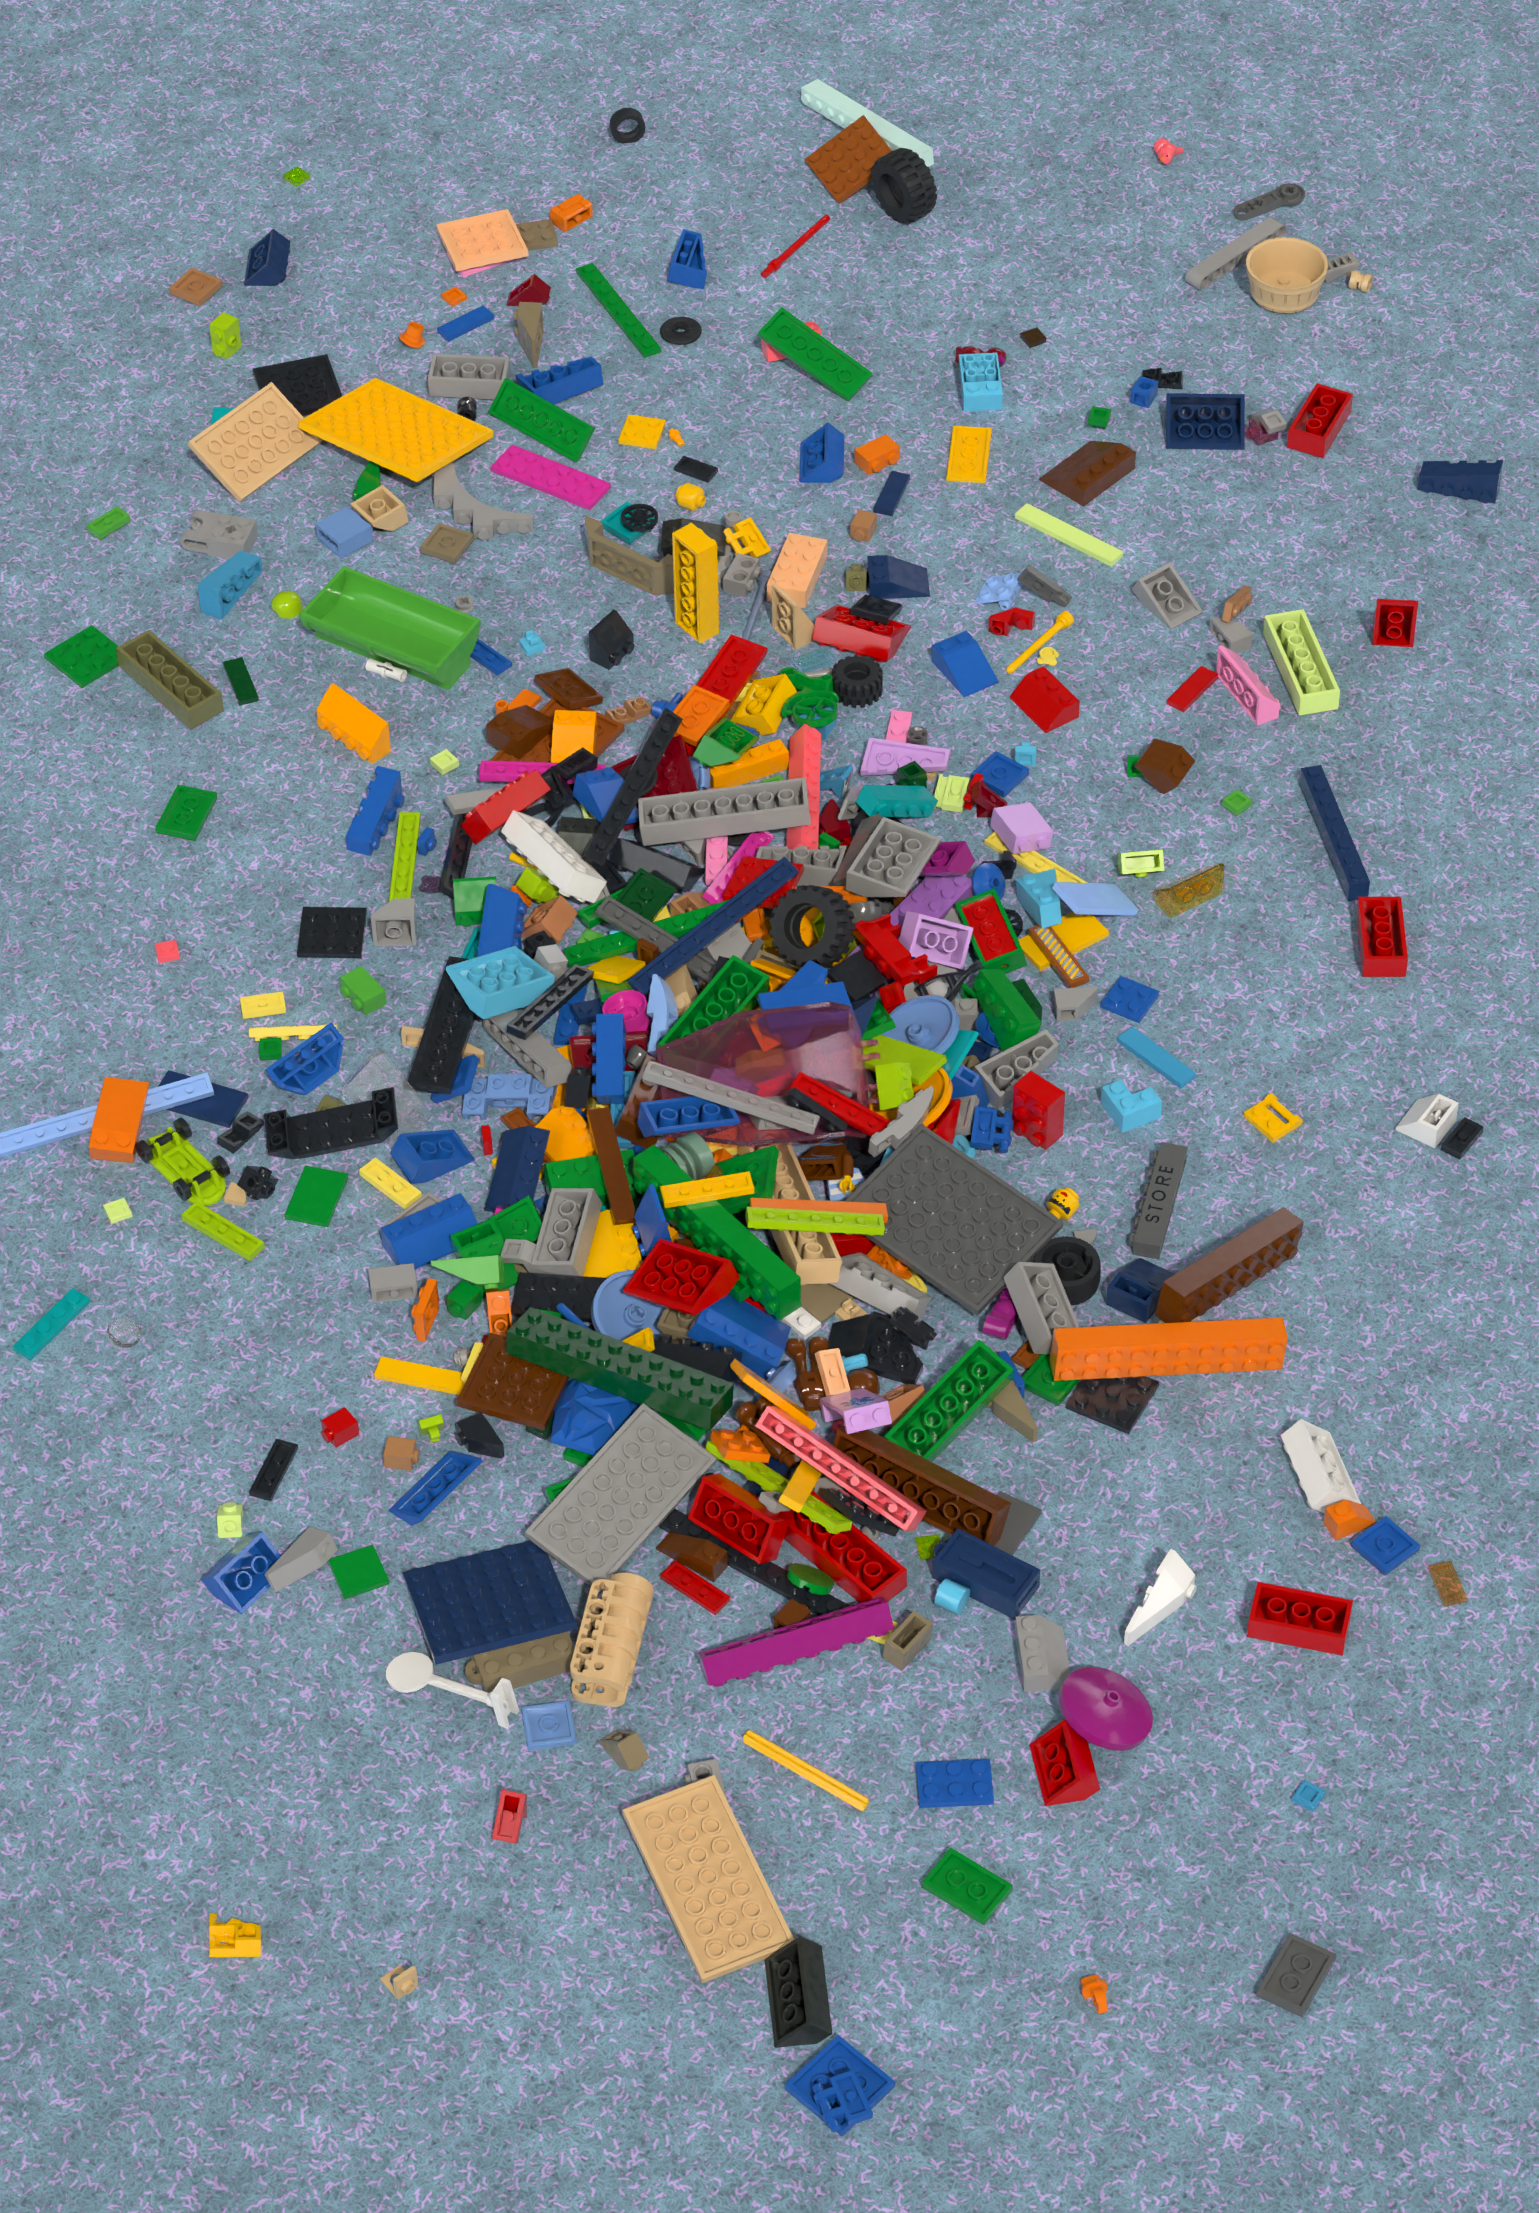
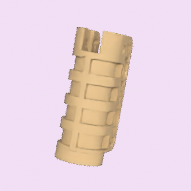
M617 1573L609 1577L608 1580L598 1579L592 1583L570 1664V1672L573 1679L571 1691L572 1697L576 1701L609 1707H619L625 1704L654 1595V1588L647 1579L632 1573ZM601 1589H605V1591H603L602 1599H599L598 1592H600ZM582 1683H586V1690L583 1694L579 1693ZM597 1689H603L604 1692H603V1693H597L596 1690H597Z

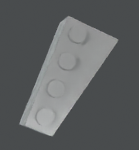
M759 846L756 858L779 861L785 856L790 862L804 864V872L797 886H836L833 880L847 853V846H839V849H829V846H820V849H807V846H799L795 849H789L787 846Z
M1047 1029L974 1067V1072L981 1076L990 1101L989 1103L995 1109L1000 1110L1013 1099V1085L1030 1070L1040 1075L1057 1059L1059 1043Z
M861 1252L841 1257L842 1263L838 1283L829 1284L890 1315L902 1306L903 1308L907 1307L918 1316L914 1323L922 1320L931 1299L930 1296Z

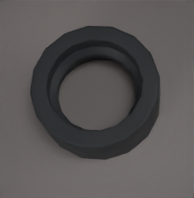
M622 108L612 115L610 130L613 138L619 143L637 142L645 133V122L638 110ZM632 119L638 122L637 127L630 132H620L617 130L618 125L625 120Z

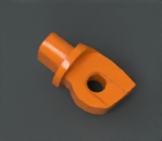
M1099 1975L1083 1978L1080 1981L1083 1997L1085 1999H1092L1098 2014L1108 2012L1105 1995L1107 1992L1106 1982L1101 1980Z

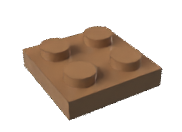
M191 268L169 287L170 294L201 306L223 285L221 279Z

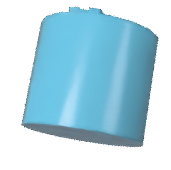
M945 1579L936 1590L934 1603L959 1615L968 1602L970 1589Z

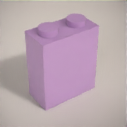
M1031 802L993 809L990 826L1012 854L1050 848L1053 830Z

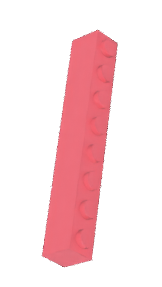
M806 724L790 737L789 779L806 777L811 825L787 828L786 846L789 849H795L799 846H807V849H818L821 732Z
M767 1406L755 1425L904 1531H915L927 1512L779 1407Z

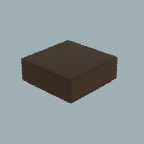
M1037 327L1020 333V338L1029 348L1046 343V337Z

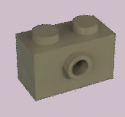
M913 1611L899 1627L893 1630L890 1637L885 1641L883 1659L903 1671L931 1640L933 1623Z

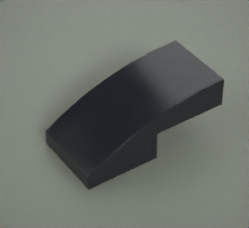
M247 1111L233 1120L231 1129L217 1137V1144L234 1154L262 1128L264 1121Z

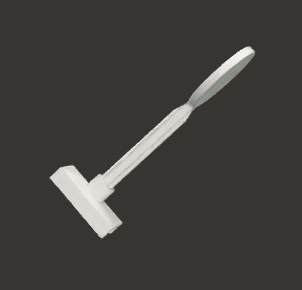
M419 1652L403 1653L395 1657L386 1669V1680L394 1690L408 1693L417 1691L430 1684L484 1702L487 1706L493 1707L498 1725L506 1729L510 1726L507 1718L509 1713L518 1714L519 1712L511 1681L501 1678L495 1689L488 1693L434 1675L432 1661L428 1656Z

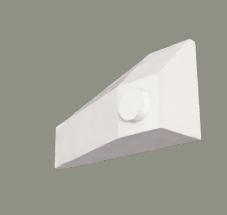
M1170 1549L1156 1572L1158 1577L1154 1587L1149 1585L1146 1590L1143 1607L1140 1605L1137 1607L1125 1630V1645L1129 1646L1181 1607L1187 1598L1192 1599L1197 1589V1586L1194 1585L1195 1574L1175 1550Z

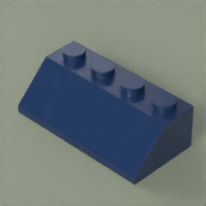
M524 1126L504 1132L485 1211L495 1213L496 1208L506 1209L527 1196H530L534 1202L548 1145L549 1130Z

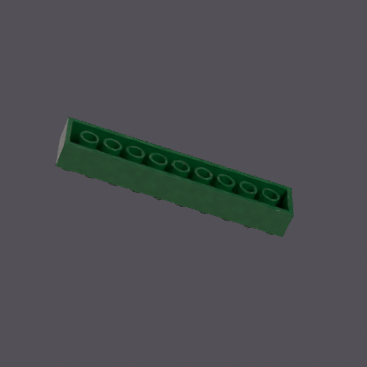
M530 1307L507 1331V1354L641 1405L644 1403L651 1409L709 1431L733 1406L734 1383L540 1311L539 1309Z

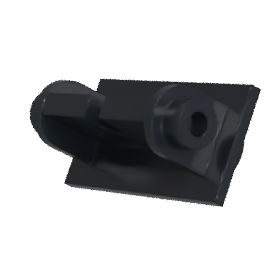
M900 1306L896 1312L892 1313L890 1323L896 1331L907 1335L914 1345L921 1346L926 1350L929 1340L932 1341L937 1335L934 1332L935 1329L923 1320L918 1325H915L914 1322L918 1319V1316L907 1307L903 1308Z

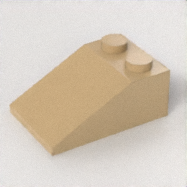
M773 583L772 628L795 650L815 641L812 640L814 623L810 621L800 606L776 583Z
M686 964L665 980L669 984L676 1000L678 1020L698 997Z

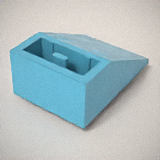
M960 354L959 367L963 412L1002 410L1003 392L998 354Z

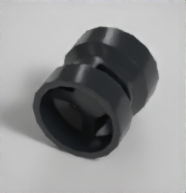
M472 397L461 398L458 401L457 414L475 421L477 418L476 400Z

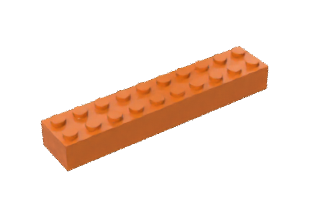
M1283 1318L1057 1328L1053 1332L1050 1365L1054 1381L1278 1370L1283 1367L1288 1336Z

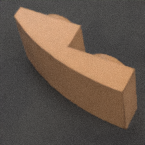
M643 697L625 700L624 707L606 710L605 716L626 725L649 715L652 707Z

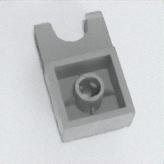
M196 510L190 517L191 526L194 530H185L180 537V544L188 551L230 559L240 550L247 553L251 552L258 538L256 519Z

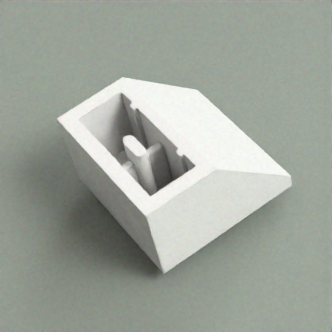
M1441 1094L1417 1099L1396 1126V1131L1435 1148L1455 1123L1459 1103Z

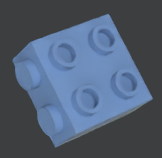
M348 506L316 523L317 539L340 558L373 541V528L371 524L363 520L357 512H354Z

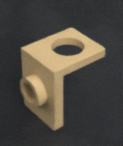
M399 1965L380 1978L397 2000L411 1993L418 1986L417 1970L414 1966L405 1971ZM400 1974L393 1979V1985H391L390 1978L393 1975Z

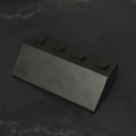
M799 1936L764 1959L775 2048L818 2044L833 2034L822 1946Z

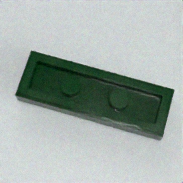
M243 658L223 661L224 670L239 706L259 701L258 694Z

